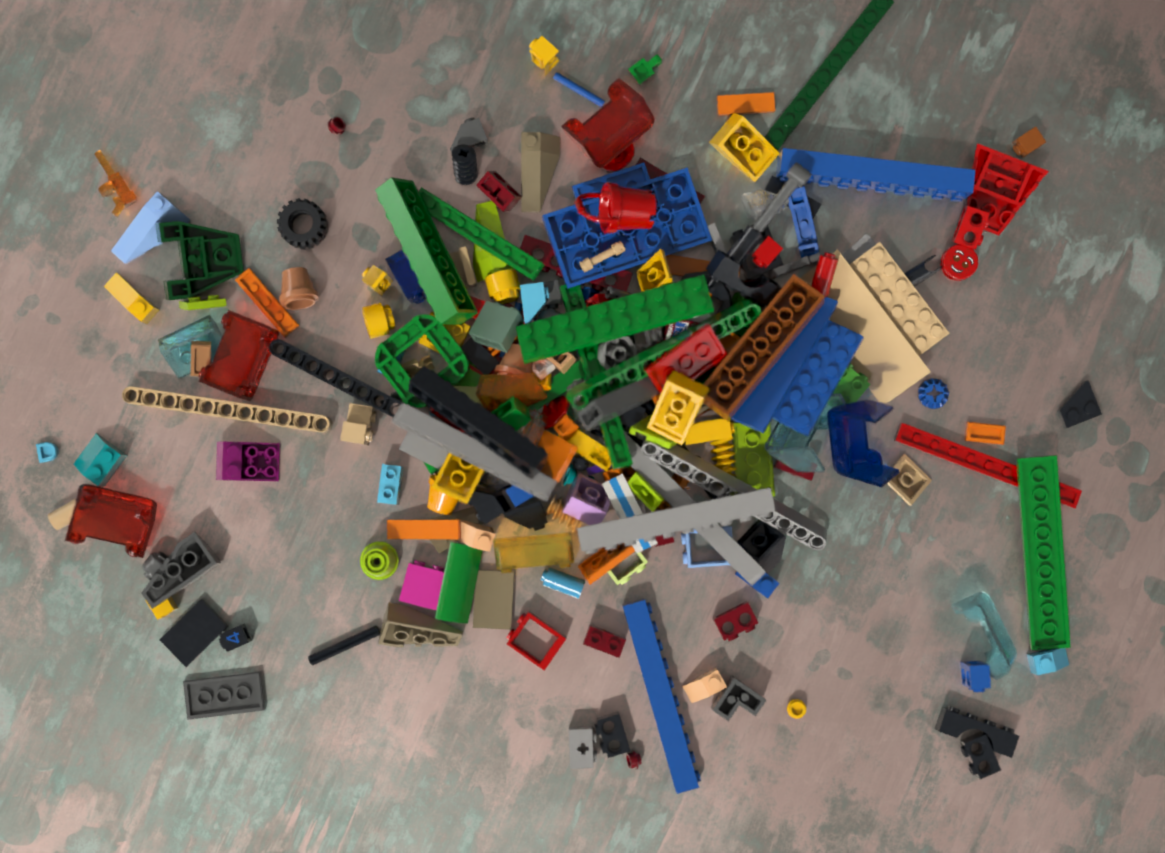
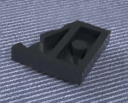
M1089 380L1084 381L1079 389L1068 398V401L1059 408L1058 414L1064 429L1102 415Z

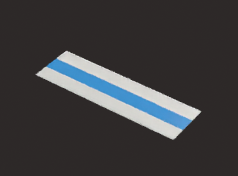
M623 474L602 483L619 519L643 514ZM644 539L636 540V544L632 546L637 554L657 544V541L644 542Z

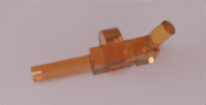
M99 150L94 155L108 175V182L101 185L98 191L102 197H108L114 193L117 194L118 197H113L116 206L111 213L118 217L124 207L127 208L137 202V197L133 191L129 190L119 172H114L102 151Z

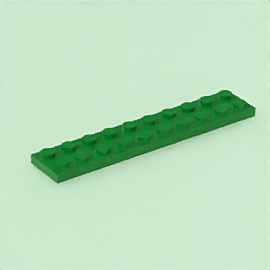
M703 274L516 326L523 362L527 364L712 313L714 309Z
M1057 455L1016 458L1030 650L1071 648Z

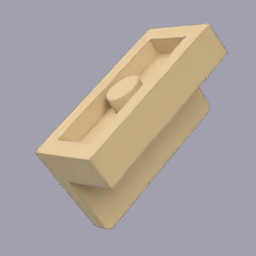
M466 246L458 248L459 251L449 253L466 289L477 286Z

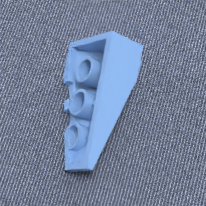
M157 191L143 206L111 252L127 264L153 247L163 244L157 240L155 223L171 221L190 223L191 220Z

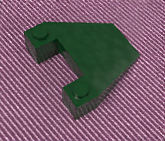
M181 221L155 223L158 242L177 241L182 279L163 281L166 300L193 297L244 272L239 234Z

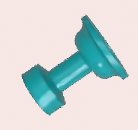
M570 464L563 479L564 486L572 484L577 476L573 464Z

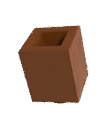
M1035 126L1013 141L1012 144L1015 153L1024 158L1045 144L1046 140Z

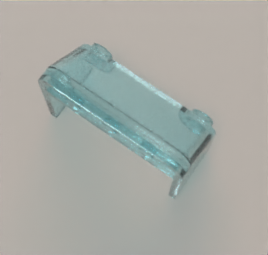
M841 393L832 394L808 437L777 422L765 444V449L770 456L797 472H824L825 467L814 449L808 447L816 430H826L832 426L836 418H852L853 414Z

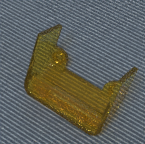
M572 531L493 539L496 568L501 570V573H512V569L549 565H559V568L571 567V563H574Z

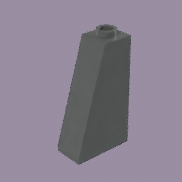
M646 377L594 399L578 413V416L586 431H589L650 401L658 392L651 379Z

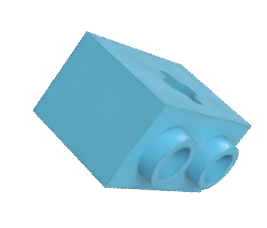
M382 464L377 498L378 503L399 505L404 467Z

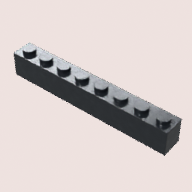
M424 366L409 380L408 392L531 480L546 465L548 453L542 447H538L528 437L518 433L511 425L501 421L497 415L490 413L480 403L470 399L466 393L453 387L449 381L439 377L435 371L429 370Z

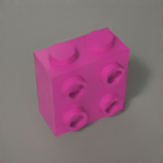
M414 560V563L410 562L407 567L399 601L437 610L444 567L433 565L432 568L427 567L425 562Z

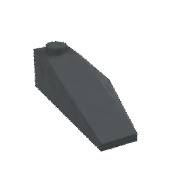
M193 532L176 545L173 552L164 561L162 567L153 576L141 594L153 609L211 571L221 562L211 547L196 532Z

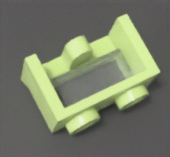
M634 552L607 573L616 585L620 583L623 585L631 579L630 575L634 572L639 573L646 568L645 564L648 561L641 552L637 554Z

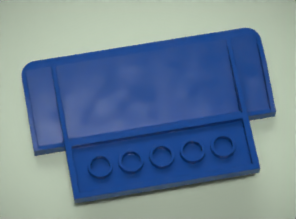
M825 297L823 306L732 416L731 420L764 433L773 419L807 437L809 436L864 340V336L829 320L838 305L837 300Z

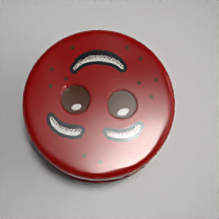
M960 244L953 245L941 256L940 267L943 266L941 270L947 278L954 281H962L972 276L977 270L978 256L972 248Z

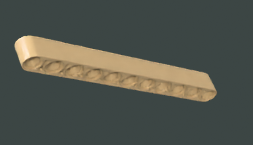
M132 386L126 387L122 392L123 400L134 405L319 433H327L332 429L331 419L318 414ZM132 391H135L137 396L132 401L130 399V393ZM153 393L156 399L153 403H150L148 398ZM173 396L175 402L172 406H169L167 400ZM189 399H192L194 402L191 409L186 407ZM208 402H211L213 405L210 412L205 410V405ZM226 405H230L232 408L229 415L224 413ZM245 408L251 410V414L247 418L243 416ZM267 410L270 413V417L264 421L261 415ZM287 413L289 420L283 424L280 420L281 415ZM306 416L308 423L302 427L299 420L301 417ZM321 419H325L327 422L325 429L318 427V422Z

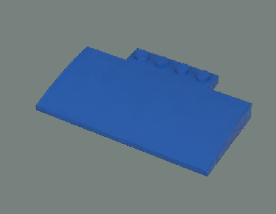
M641 163L572 186L575 199L584 193H601L602 187L606 182L617 183L622 187L652 190L651 194H655L656 215L650 217V221H654L651 229L617 230L615 233L604 234L601 230L600 222L589 220L579 214L575 205L542 216L567 289L644 264L660 249H663L665 256L712 241L688 167L650 180L645 163ZM600 198L582 199L586 212L599 217ZM618 241L622 242L625 248L623 253L617 256L613 255L594 265L593 269L585 273L583 272L579 262L586 258L591 259L611 248L612 244Z

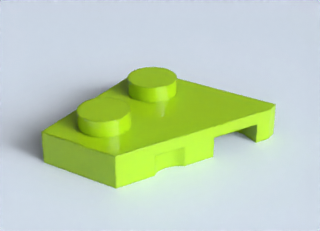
M209 295L208 299L190 297L189 300L179 301V308L184 310L227 306L226 299L220 298L219 295Z

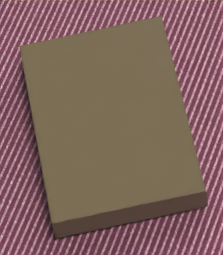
M478 570L474 592L473 628L511 630L514 571Z

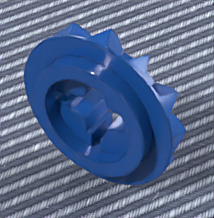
M931 378L920 385L918 397L925 407L937 409L948 401L950 392L942 380ZM933 385L935 391L941 392V394L936 396L935 402L932 395H926V393L933 390Z

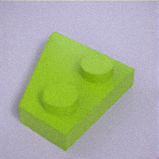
M653 414L631 426L629 433L635 435L638 432L646 435V440L657 443L667 449L677 444V442L647 428Z

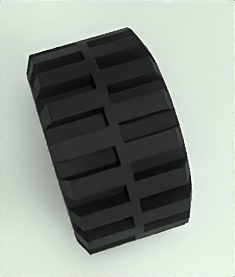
M298 198L295 202L289 201V205H284L282 207L284 210L278 213L280 218L277 219V224L279 225L277 229L281 233V237L295 248L305 250L307 247L309 249L313 248L315 244L318 246L320 244L319 241L321 239L324 240V234L328 232V221L325 213L316 203L310 202L308 199L301 200ZM302 214L310 215L313 219L311 229L305 234H296L293 231L295 218Z

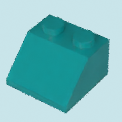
M96 433L73 465L95 485L105 487L128 455Z

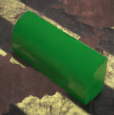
M450 542L435 619L455 623H468L483 550L472 548L462 543Z

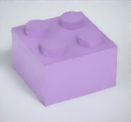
M578 473L569 488L562 512L588 525L598 524L606 516L610 500L602 483Z

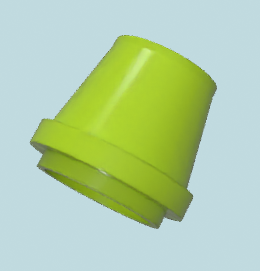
M377 541L364 548L360 557V565L368 577L375 580H383L396 572L399 565V556L391 544ZM375 558L380 559L381 563L379 565L374 564Z

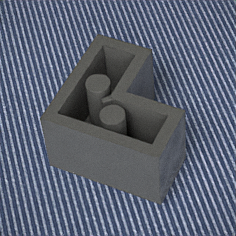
M731 676L726 684L727 687L721 691L712 704L711 709L729 721L739 705L756 716L767 700L743 682Z

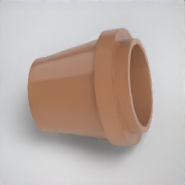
M303 267L284 270L282 272L281 295L279 296L280 305L290 310H300L313 306L319 297L318 292L313 287L308 270Z
M512 344L499 365H496L494 372L502 381L525 387L526 384H531L533 362L525 364L520 345Z

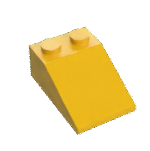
M735 113L732 114L709 141L721 155L753 182L759 179L780 154L744 116Z
M673 371L666 382L647 428L683 445L709 388Z
M448 453L432 488L468 504L485 470Z

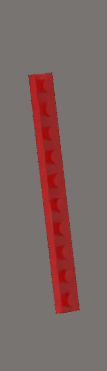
M900 423L894 441L1018 487L1016 465L910 425ZM1059 482L1060 504L1076 509L1082 490Z

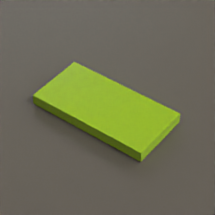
M733 422L735 433H732V437H734L732 439V444H734L733 452H735L733 459L736 460L734 467L737 468L734 471L735 475H737L735 477L757 490L771 488L772 496H775L770 423L765 432L761 433L738 422Z

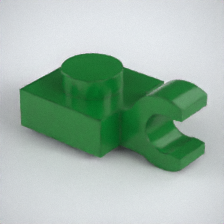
M658 54L648 62L642 58L631 66L628 71L640 86L655 75L652 69L658 67L662 63V59Z

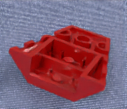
M977 143L972 168L976 170L974 190L967 197L966 204L989 212L991 220L988 227H984V230L1000 236L1019 208L1023 206L1026 199L1037 188L1040 181L1049 171ZM979 213L971 217L972 223H977L980 220Z

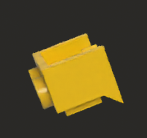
M543 36L539 39L535 38L530 43L529 48L531 49L529 52L531 53L532 62L541 70L544 68L546 76L559 62L556 56L559 50Z

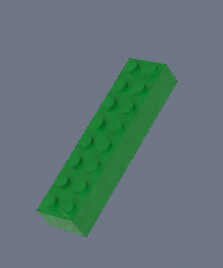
M391 177L375 189L378 201L382 204L386 217L394 228V234L400 240L402 250L410 261V267L416 273L418 283L427 296V302L435 312L436 320L440 324L461 325L478 314V311L414 181Z

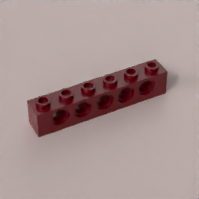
M524 235L520 249L532 257L535 251H542L544 253L543 258L537 259L544 264L541 271L548 273L551 270L556 272V276L563 278L559 265L555 266L551 263L552 258L555 257L551 243ZM623 270L587 282V284L592 285L593 289L600 292L603 290L608 291V286L627 291L633 273ZM613 276L616 282L613 285H608L605 282V278Z

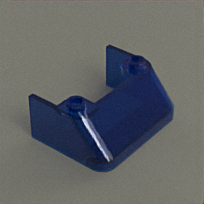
M865 399L834 406L827 412L833 468L839 475L882 488L899 473V469L883 465L881 454L869 448L866 422L873 424L879 422L893 410V406Z

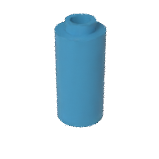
M550 567L548 571L544 569L541 581H544L543 586L579 599L585 581Z

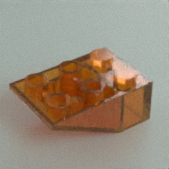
M531 373L481 375L476 391V396L490 413L512 396H515L526 406L544 400L548 396L536 375Z

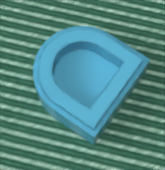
M44 442L36 444L39 463L50 462L57 458L59 450L54 443Z

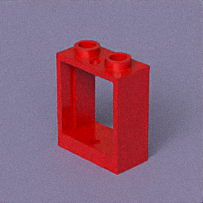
M528 611L527 614L523 613L518 619L517 623H519L517 629H511L506 637L508 639L506 644L545 671L567 637ZM529 619L557 637L542 660L514 642Z

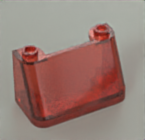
M620 78L614 81L608 88L607 94L610 101L582 124L577 118H571L561 126L566 135L599 168L609 164L646 133L655 121L643 96Z
M228 310L221 320L223 329H225L211 365L202 367L200 370L198 382L237 398L251 401L271 357L270 343L278 339L279 331Z
M82 484L78 488L65 541L72 544H80L85 542L86 537L124 545L125 551L129 556L143 558L155 522L157 503L150 498L91 484Z

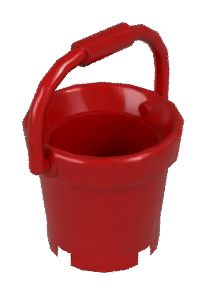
M606 182L602 187L601 193H584L579 195L575 201L579 214L589 220L600 222V227L604 234L615 233L617 230L651 229L654 221H650V217L656 215L655 194H651L652 190L622 187L612 182ZM600 198L599 217L586 212L582 199Z

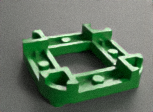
M427 314L413 317L406 325L384 342H381L377 346L375 353L377 369H380L403 399L402 401L414 408H422L428 405L408 392L411 376L396 357L424 335L429 338L448 363V366L437 374L439 377L455 386L467 375L470 368L467 355L446 327L440 324L435 316Z

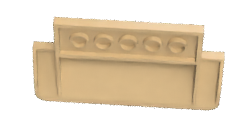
M880 242L851 264L845 260L837 249L832 253L836 255L835 258L839 261L828 297L837 300L838 305L829 320L864 336V340L850 363L858 374L861 372L869 379L867 382L871 385L868 388L876 399L887 403L931 372L919 356L950 333ZM816 266L800 277L810 286Z

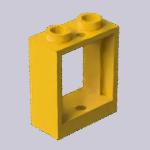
M724 418L694 422L683 444L689 445L732 438V433H735L734 424L730 420L726 421Z
M578 429L567 440V442L578 448L577 453L606 472L608 471L611 461L607 448Z

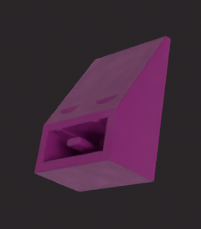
M217 442L216 480L279 481L280 443Z

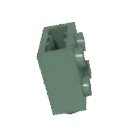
M486 301L469 334L474 342L507 353L517 336L516 326L522 325L524 319L520 314L521 312L514 307L507 308L499 302L492 303Z

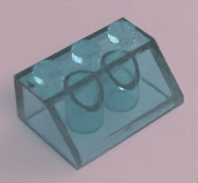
M211 315L158 339L161 354L179 379L191 374V341L211 342V364L231 354L219 327Z

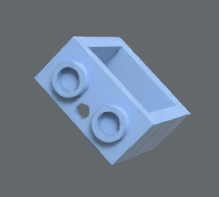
M720 526L732 537V526ZM681 533V542L686 548V552H682L683 564H687V568L730 565L726 560L692 562L691 533Z

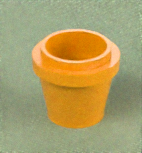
M436 472L434 475H430L428 480L430 486L427 508L436 513L451 515L459 500L432 488L439 473Z

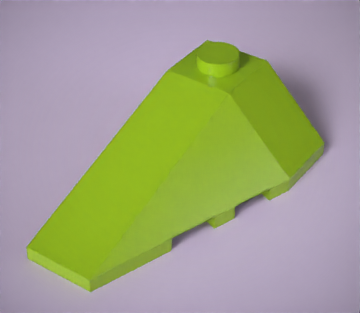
M492 201L476 204L475 221L505 239L496 205ZM474 244L473 268L477 283L485 281L488 275L495 272L513 269Z

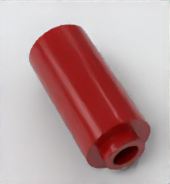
M829 252L819 256L811 287L825 297H828L839 261L835 258V254Z

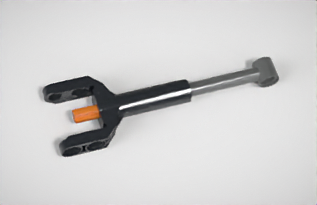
M796 162L786 174V177L789 178L753 226L748 225L726 254L732 256L741 266L764 237L761 232L767 227L797 186L802 188L812 173ZM708 271L688 273L680 280L704 274L710 298L714 296L719 301H724L715 314L732 306L730 289L724 285V282L720 281L717 283L709 277L710 273Z

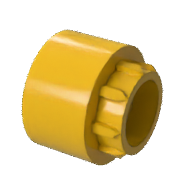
M516 270L498 271L485 278L489 297L494 299V302L507 304L519 298L521 290Z
M381 303L362 307L370 339L389 335V331L395 329L394 317L389 305L382 306Z

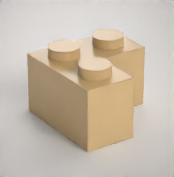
M350 403L347 422H343L340 440L369 445L374 436V431L371 430L372 423H375L377 418L375 408Z

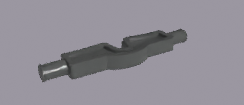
M818 252L779 266L763 275L773 280L782 274H788L818 261L820 253ZM761 275L751 278L749 280H754L760 277Z

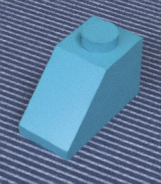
M543 282L520 285L525 324L531 323L546 304V298H549L548 287H544Z
M1066 648L1047 649L1027 654L1030 671L1035 675L1055 672L1069 665Z

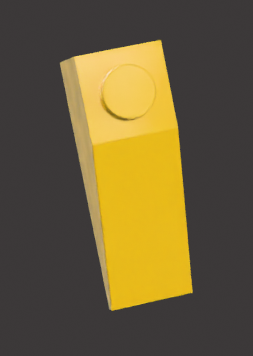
M374 265L371 268L368 267L362 274V281L381 296L393 283V280L386 272Z
M117 272L104 285L142 323L148 324L160 311Z

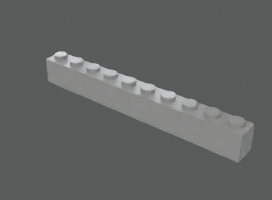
M771 488L579 527L577 531L581 551L591 554L598 552L597 548L605 547V550L617 548L616 544L620 543L630 546L636 544V540L644 539V542L656 540L655 536L663 535V538L675 536L674 532L682 531L683 534L692 533L694 528L701 527L702 530L714 528L713 524L721 523V526L733 524L732 520L740 519V522L752 520L751 516L759 515L760 518L771 516V512L775 511Z

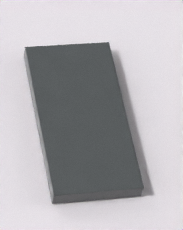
M261 671L183 681L187 720L265 710Z

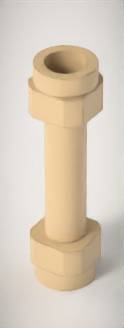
M621 241L612 244L611 248L591 259L586 258L579 262L583 272L585 273L593 269L594 265L613 255L617 256L625 251L624 245Z

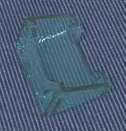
M978 592L952 604L951 607L955 614H964L969 622L981 623L993 648L984 653L986 656L985 663L989 664L990 678L997 680L1007 675L1017 658V650L991 597L987 593Z

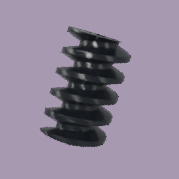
M457 145L451 153L455 180L461 185H470L478 177L476 153L469 145Z

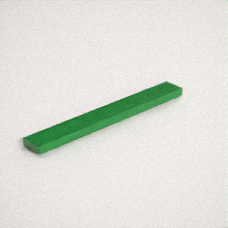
M421 187L418 191L431 217L534 281L544 267L542 262Z

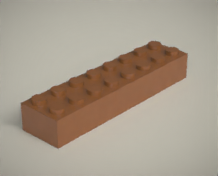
M793 274L703 384L709 388L703 403L726 421H729L823 306L825 296Z

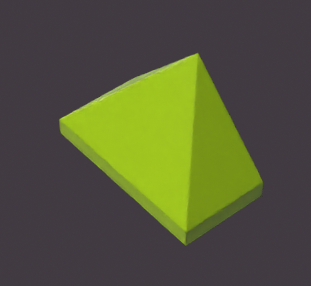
M638 471L627 482L631 491L652 512L665 500Z

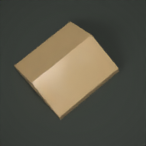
M903 454L883 477V480L909 506L916 501L932 481L906 454Z

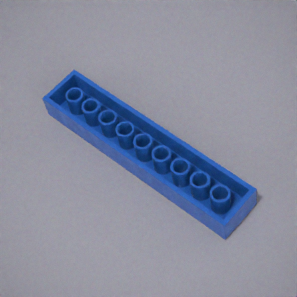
M783 148L778 155L776 178L786 183L789 179L786 177V174L797 162L812 173L805 185H810L811 183H818V186L821 187L837 185L839 189L855 187L857 191L873 189L876 193L890 191L894 192V195L900 196L908 193L913 194V197L923 198L926 195L932 196V199L935 200L951 198L950 201L962 202V200L973 193L976 170Z

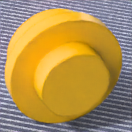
M793 699L787 705V712L792 718H801L806 713V705L800 699Z

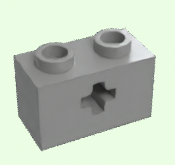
M592 726L569 727L570 769L594 768L593 763L597 762V751H593V743H596V731H592ZM581 743H585V746L588 747L585 748L584 752H581V748H578L581 746Z

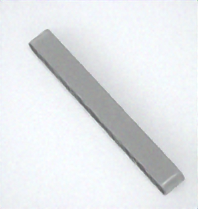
M401 403L392 419V422L398 427L542 500L548 501L557 484L555 480L540 472L531 480L474 438L407 404Z

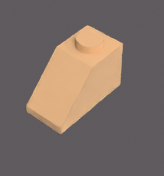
M461 520V539L455 540L472 548L490 552L495 532L492 527Z
M715 667L682 687L691 703L714 695L727 686Z

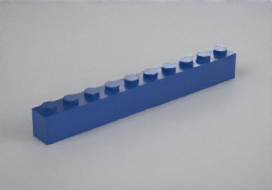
M645 599L624 604L622 606L676 793L679 794L699 788L698 782L701 781L699 771H694L692 763L696 762L693 751L689 752L687 747L690 744L688 733H683L684 719L682 714L678 715L676 707H679L677 695H672L673 681L671 676L667 677L665 671L669 667L666 658L662 659L660 651H663L661 640H657L655 632H658L656 622L651 621L649 615L653 613L650 602L646 603Z

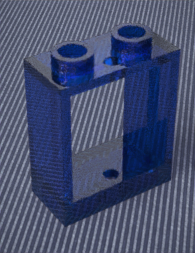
M400 250L386 258L385 260L407 300L411 304H419L425 301L426 294L418 283L416 273L410 267L407 255Z

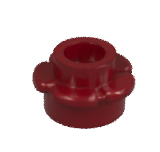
M340 117L331 118L327 123L331 133L340 135L344 133L346 124Z
M634 750L626 754L628 767L630 769H638L642 763L640 754Z

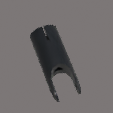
M936 255L927 258L904 273L914 287L943 268L941 266L934 271H928L925 268V263Z

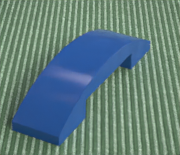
M805 186L802 188L798 187L788 198V204L792 213L800 256L803 258L818 252L820 253L806 188Z

